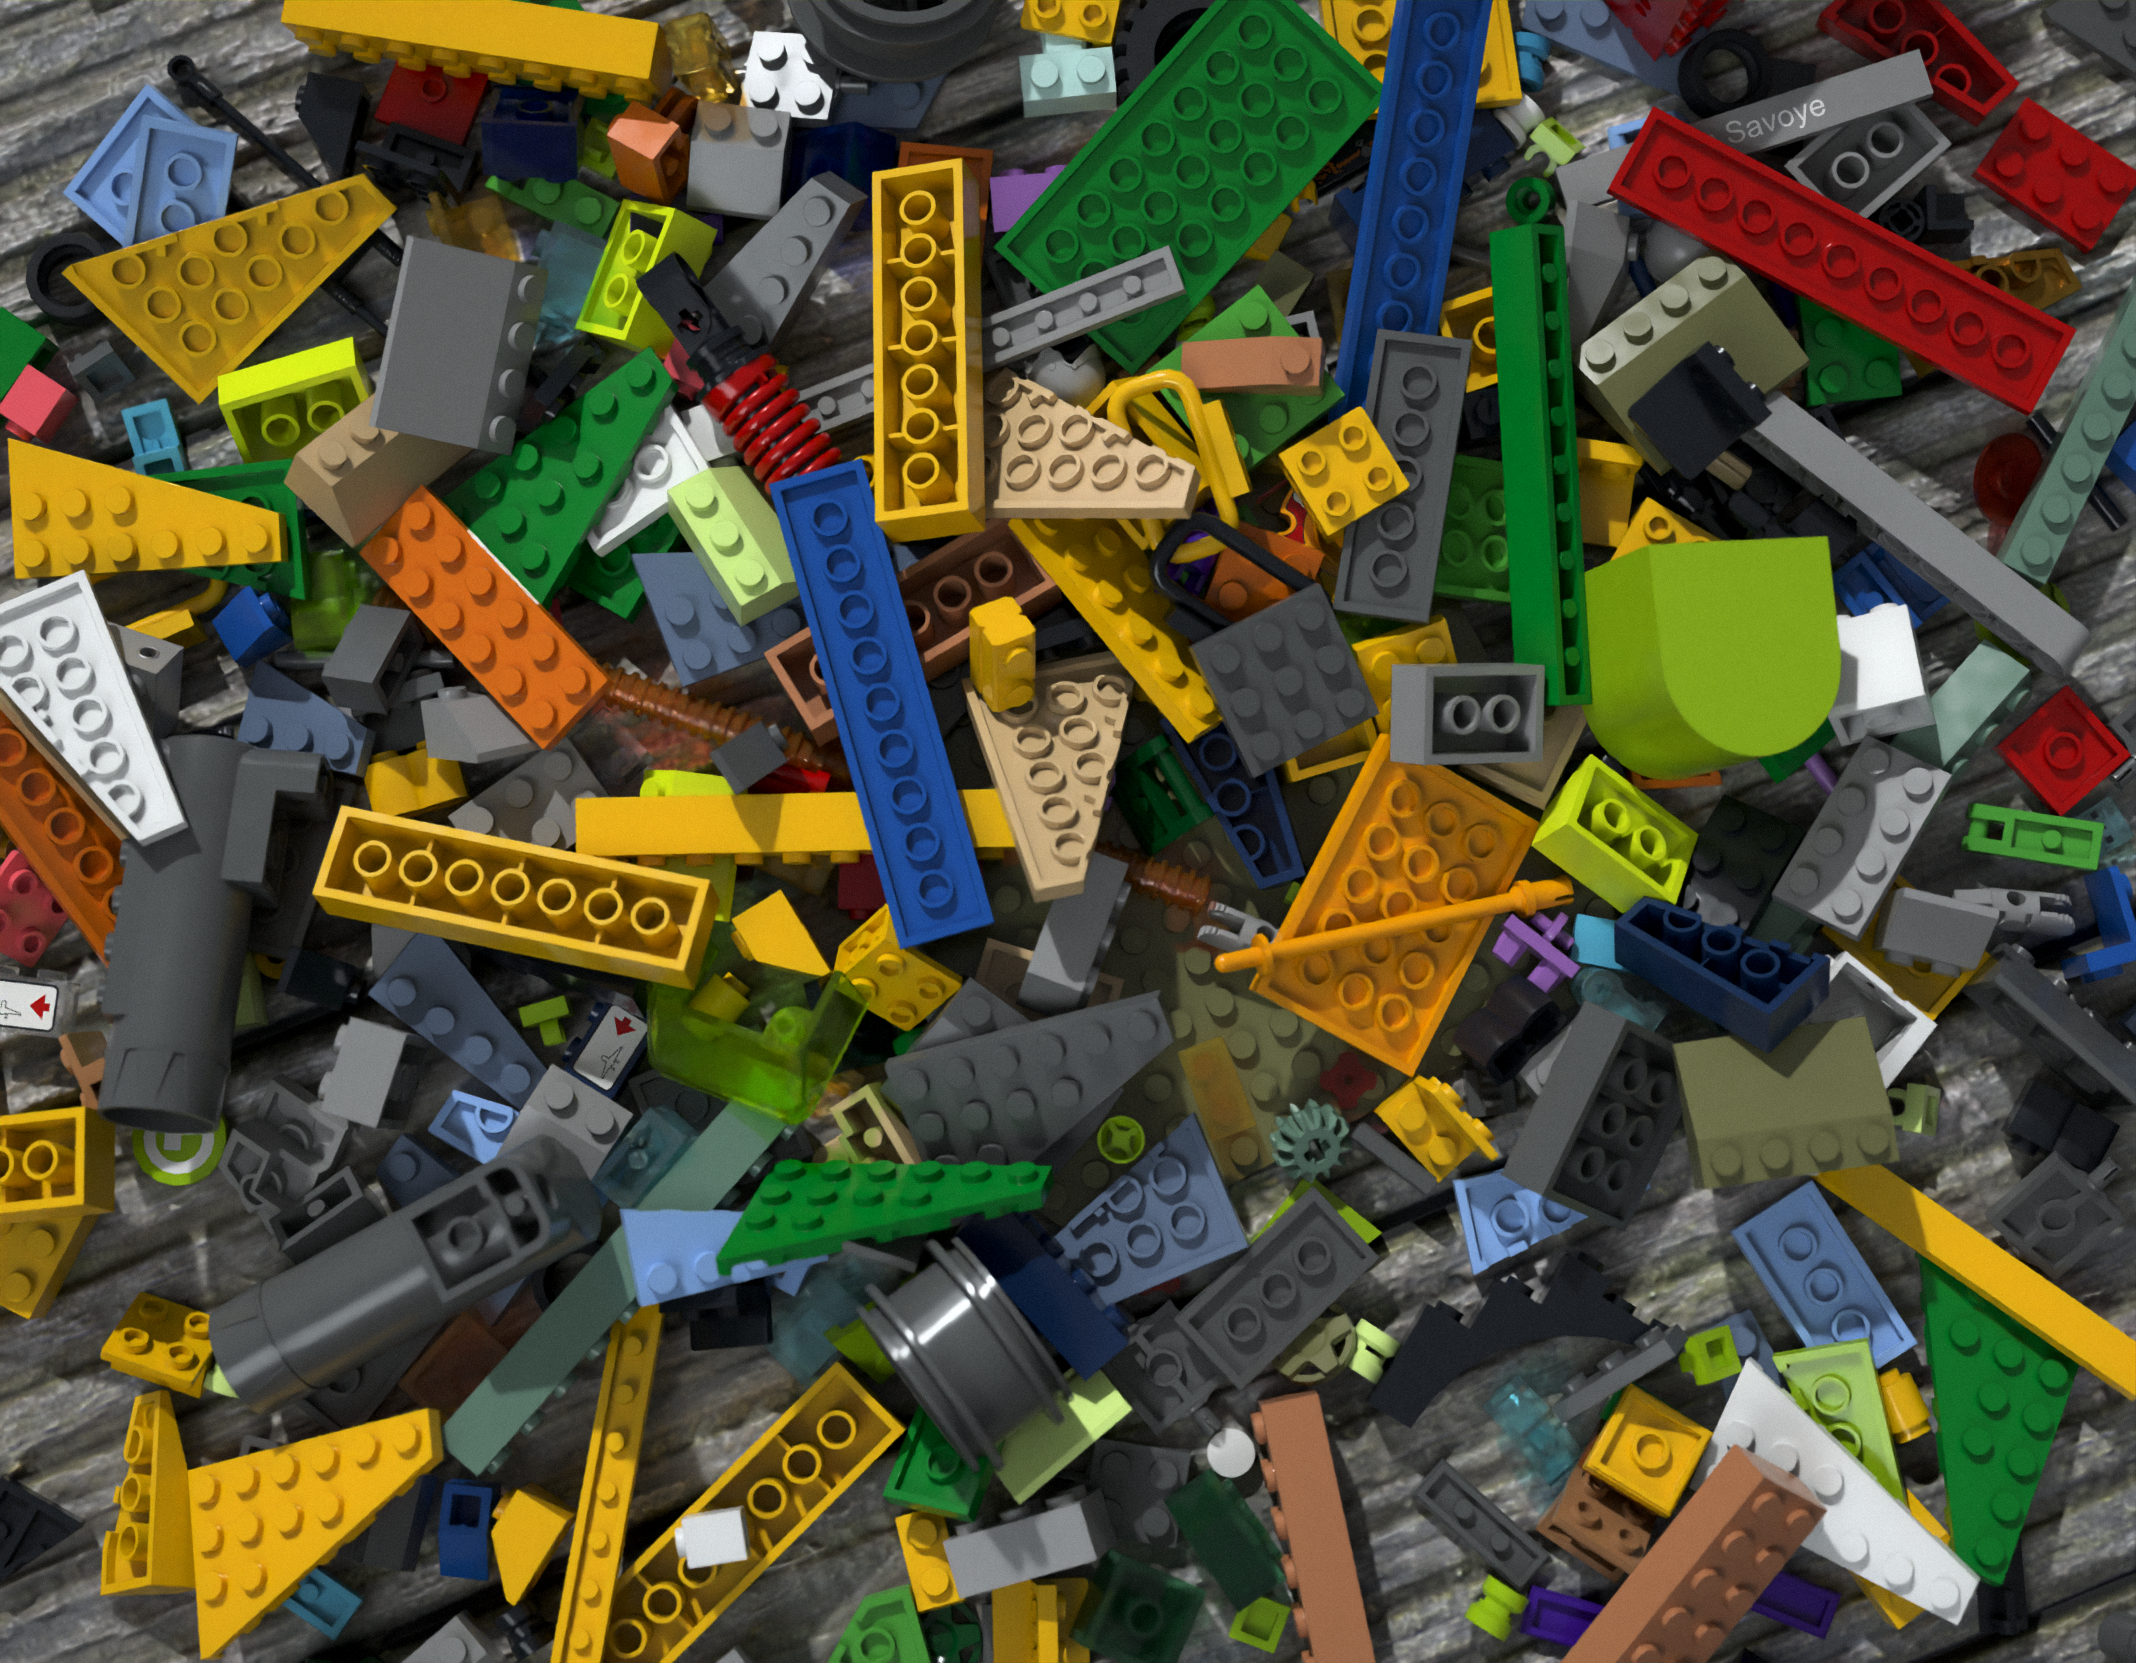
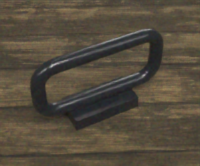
M1192 512L1190 519H1176L1154 549L1149 561V578L1153 588L1163 598L1172 603L1162 619L1167 625L1195 643L1237 622L1169 577L1168 564L1185 537L1193 531L1207 533L1295 592L1317 583L1226 522L1206 512ZM1322 587L1324 594L1333 611V602L1331 600V597L1329 593Z

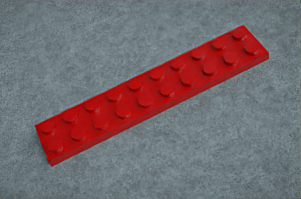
M1654 106L1606 192L2025 416L2032 413L2077 331L2075 328Z

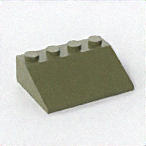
M1709 249L1571 352L1573 387L1660 476L1664 475L1672 467L1628 417V409L1693 349L1707 341H1710L1713 346H1721L1733 358L1735 362L1733 369L1745 382L1750 381L1754 383L1766 397L1810 365L1809 358L1748 276L1725 254L1713 249Z
M1865 1016L1798 1026L1769 1054L1738 1035L1671 1044L1694 1189H1710L1900 1161L1892 1110Z

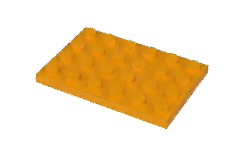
M1380 733L1273 943L1504 894L1511 885L1535 837L1540 822L1442 765H1418L1390 761L1391 736ZM1495 915L1274 962L1273 972L1270 976L1262 977L1257 972L1249 990L1402 1074L1413 1077Z

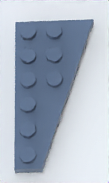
M930 545L891 547L895 555L891 559L895 575L932 553ZM694 552L631 554L634 568L682 689L765 659L763 653L809 626L799 595L740 627Z
M1194 1112L1180 1123L1181 1125L1169 1136L1154 1146L1126 1174L1119 1177L1075 1216L1055 1236L1065 1249L1064 1254L1076 1268L1081 1267L1098 1286L1096 1293L1107 1306L1110 1303H1118L1251 1247L1200 1121ZM1005 1293L1036 1337L1041 1335L1042 1333Z

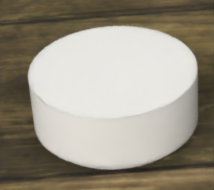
M1225 1428L1216 1432L1209 1440L1207 1458L1210 1466L1218 1474L1230 1478L1238 1477L1251 1468L1255 1459V1448L1252 1440L1246 1433L1236 1428Z

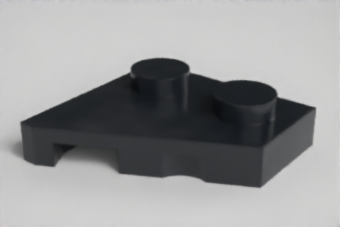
M8 1475L2 1476L0 1479V1583L81 1529L86 1522Z

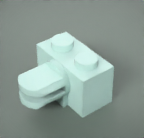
M1040 32L1042 54L1019 56L1024 118L1116 108L1117 90L1112 46L1087 49L1086 41Z

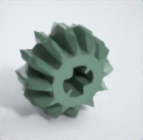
M1309 1098L1303 1110H1300L1297 1105L1290 1103V1113L1292 1115L1288 1118L1275 1116V1123L1280 1130L1269 1133V1141L1274 1147L1272 1150L1273 1159L1294 1180L1302 1175L1305 1181L1312 1184L1319 1172L1324 1177L1331 1179L1330 1167L1334 1164L1346 1166V1159L1342 1152L1352 1149V1141L1347 1135L1350 1131L1348 1123L1328 1103L1319 1107L1316 1101Z

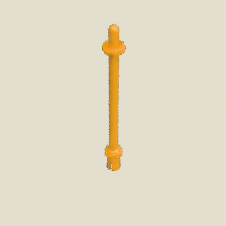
M1560 875L1556 878L1533 883L1524 879L1515 881L1508 893L1269 944L1266 936L1260 933L1251 939V948L1221 954L1215 959L1214 964L1221 973L1256 967L1259 975L1266 977L1270 976L1273 972L1274 962L1513 911L1521 918L1531 917L1535 915L1536 910L1572 904L1574 898L1572 896L1566 897L1565 895L1574 894L1573 885L1567 875Z

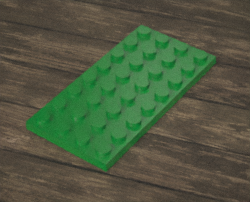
M1215 0L994 248L1043 294H1047L1169 245L1173 251L1187 294L1086 333L1133 376L1379 107L1383 84L1293 0Z

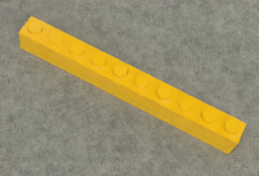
M957 790L976 859L1001 860L1004 859V851H1017L996 790ZM856 792L576 798V853L613 861L637 859L638 866L648 868L666 867V859L685 858L686 866L704 867L714 866V858L734 857V865L751 866L762 865L764 856H782V864L796 865L810 864L811 855H830L831 863L860 862L859 854H873Z

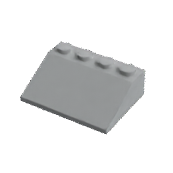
M407 236L369 426L511 456L517 422L515 421L520 414L549 270Z

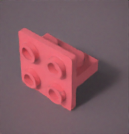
M17 849L12 850L0 866V952L32 968L66 922L68 916Z

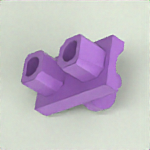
M1540 911L1535 913L1529 922L1543 932L1541 936L1513 914L1507 916L1498 927L1502 930V933L1498 936L1490 953L1511 968L1525 950L1529 951L1540 962L1526 979L1546 995L1563 980L1572 979L1581 968L1550 944L1554 940L1567 951L1575 942V939L1562 929L1569 919L1562 911L1553 921Z

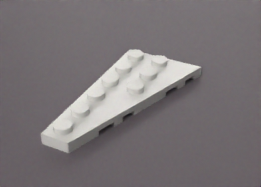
M84 569L0 604L1 688L143 847L188 828L189 825L91 580Z
M1749 1357L1745 1362L1689 1488L1697 1491L1734 1444L1745 1448L1797 1476L1827 1509V1513L1802 1542L1801 1546L1958 1626L1981 1578L1936 1535L1933 1536L1910 1514L1911 1511L1898 1498L1895 1499L1876 1481L1877 1478L1826 1428L1821 1424H1817L1795 1403L1796 1400L1784 1388L1781 1389L1762 1371L1763 1368L1752 1357Z

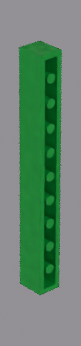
M1529 223L1490 232V262L1514 663L1545 665L1544 708L1592 704L1564 226Z

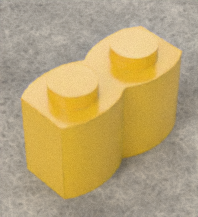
M426 740L415 744L417 751L407 755L399 756L397 750H390L371 756V764L367 766L366 775L363 779L372 811L409 819L426 812L440 810L471 800L472 797L462 762L428 757Z

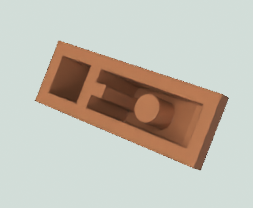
M1267 336L1182 342L1181 372L1193 380L1199 392L1323 397L1326 347L1322 338Z

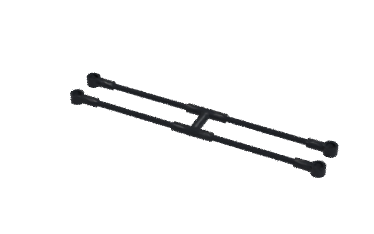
M177 55L170 59L167 71L176 84L190 88L209 106H216L310 189L324 186L223 98V93L199 73L198 67L190 57ZM189 65L190 71L186 76L178 77L176 75L180 66ZM230 191L229 204L238 212L251 208L233 191ZM377 228L319 287L350 312L351 315L357 314L386 340L389 327L364 306L365 302L342 282L372 247L395 267H401L404 249L397 245L381 229ZM530 362L527 381L538 390L549 375L534 362ZM575 394L572 398L569 397V400L567 401V403H565L560 412L567 406L572 404L574 401H576ZM516 431L514 441L522 440L527 436L522 432Z

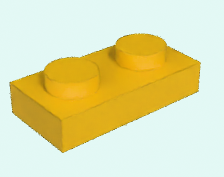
M917 1511L896 1517L895 1522L918 1613L922 1614L965 1602L966 1598H959L943 1545V1541L950 1537L945 1516Z

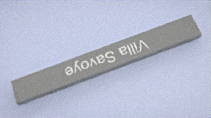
M1917 49L1688 125L1750 157L1931 98L1934 92L1920 50ZM1633 143L1556 167L1554 172L1566 210L1568 200H1579L1594 206L1618 200L1606 192Z

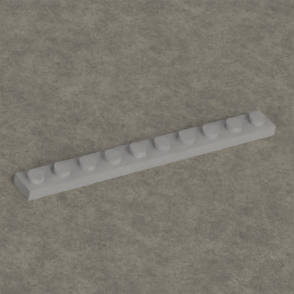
M1165 246L982 319L983 374L1040 352L1047 347L1063 343L1187 294L1170 246ZM874 362L799 392L800 399L791 407L794 408L800 403H806L811 408L810 415L803 419L802 422L804 423L810 418L819 419L821 429L812 435L814 438L821 433L832 434L874 417Z

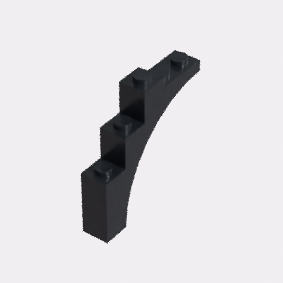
M1581 1251L1576 1258L1564 1254L1536 1301L1530 1298L1535 1290L1518 1279L1509 1276L1507 1281L1503 1282L1500 1279L1494 1278L1466 1326L1459 1323L1464 1314L1443 1301L1439 1300L1435 1307L1423 1302L1401 1339L1400 1348L1395 1356L1389 1359L1383 1369L1382 1377L1377 1385L1373 1386L1365 1401L1411 1429L1430 1401L1461 1372L1493 1353L1527 1341L1560 1336L1607 1338L1636 1346L1634 1342L1654 1327L1658 1326L1662 1332L1670 1327L1655 1318H1652L1649 1325L1633 1316L1636 1307L1614 1293H1611L1608 1299L1603 1298L1604 1292L1612 1281L1601 1274L1605 1265ZM1683 1346L1677 1355L1667 1360V1362L1676 1364L1685 1347Z

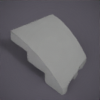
M283 1073L270 1080L256 1116L233 1128L218 1164L229 1184L237 1189L240 1200L249 1214L257 1213L272 1236L268 1243L277 1252L281 1250V1246L269 1223V1219L330 1178L356 1126L351 1120L320 1111L323 1101Z

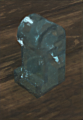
M1595 966L1582 968L1575 974L1572 980V995L1581 1006L1585 1000L1590 1001L1654 1032L1670 1010L1656 998L1640 994L1635 999L1624 990L1622 981L1617 974Z

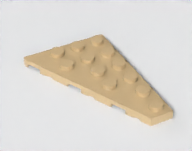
M1006 367L1004 369L997 368L983 374L985 518H1191L1202 478L1195 466L1180 458L1169 457L1163 449L1155 445L1150 447L1133 438L1130 432L1103 418L1093 417L1088 410L1079 405L1074 407L1060 400L1054 392L1029 379H1020L1014 371Z
M1112 651L1035 666V697L1033 700L1019 707H1013L999 713L991 711L983 699V693L978 692L970 678L961 679V693L1035 903L1082 894L1084 892L1137 681Z

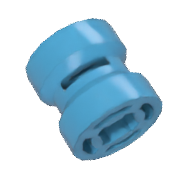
M1512 32L1521 91L1528 93L1541 91L1545 79L1542 62L1548 59L1552 43L1549 39L1538 34Z

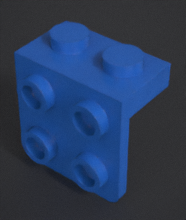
M2116 865L2084 876L2086 889L2105 949L2059 961L2065 979L2080 976L2082 984L2124 974L2122 964L2136 960V920L2130 906V901L2133 900V890L2126 874H2121Z

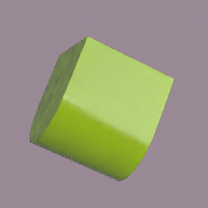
M1828 536L1649 544L1584 572L1592 704L1582 705L1588 725L1601 746L1610 756L1617 759L1621 765L1629 770L1658 780L1674 781L1689 779L1787 751L1809 738L1828 716L1835 702L1841 678V651Z

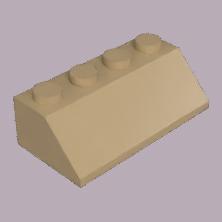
M374 393L296 453L283 483L347 544L354 548L388 521L421 484L430 487L476 449L369 426L375 397Z

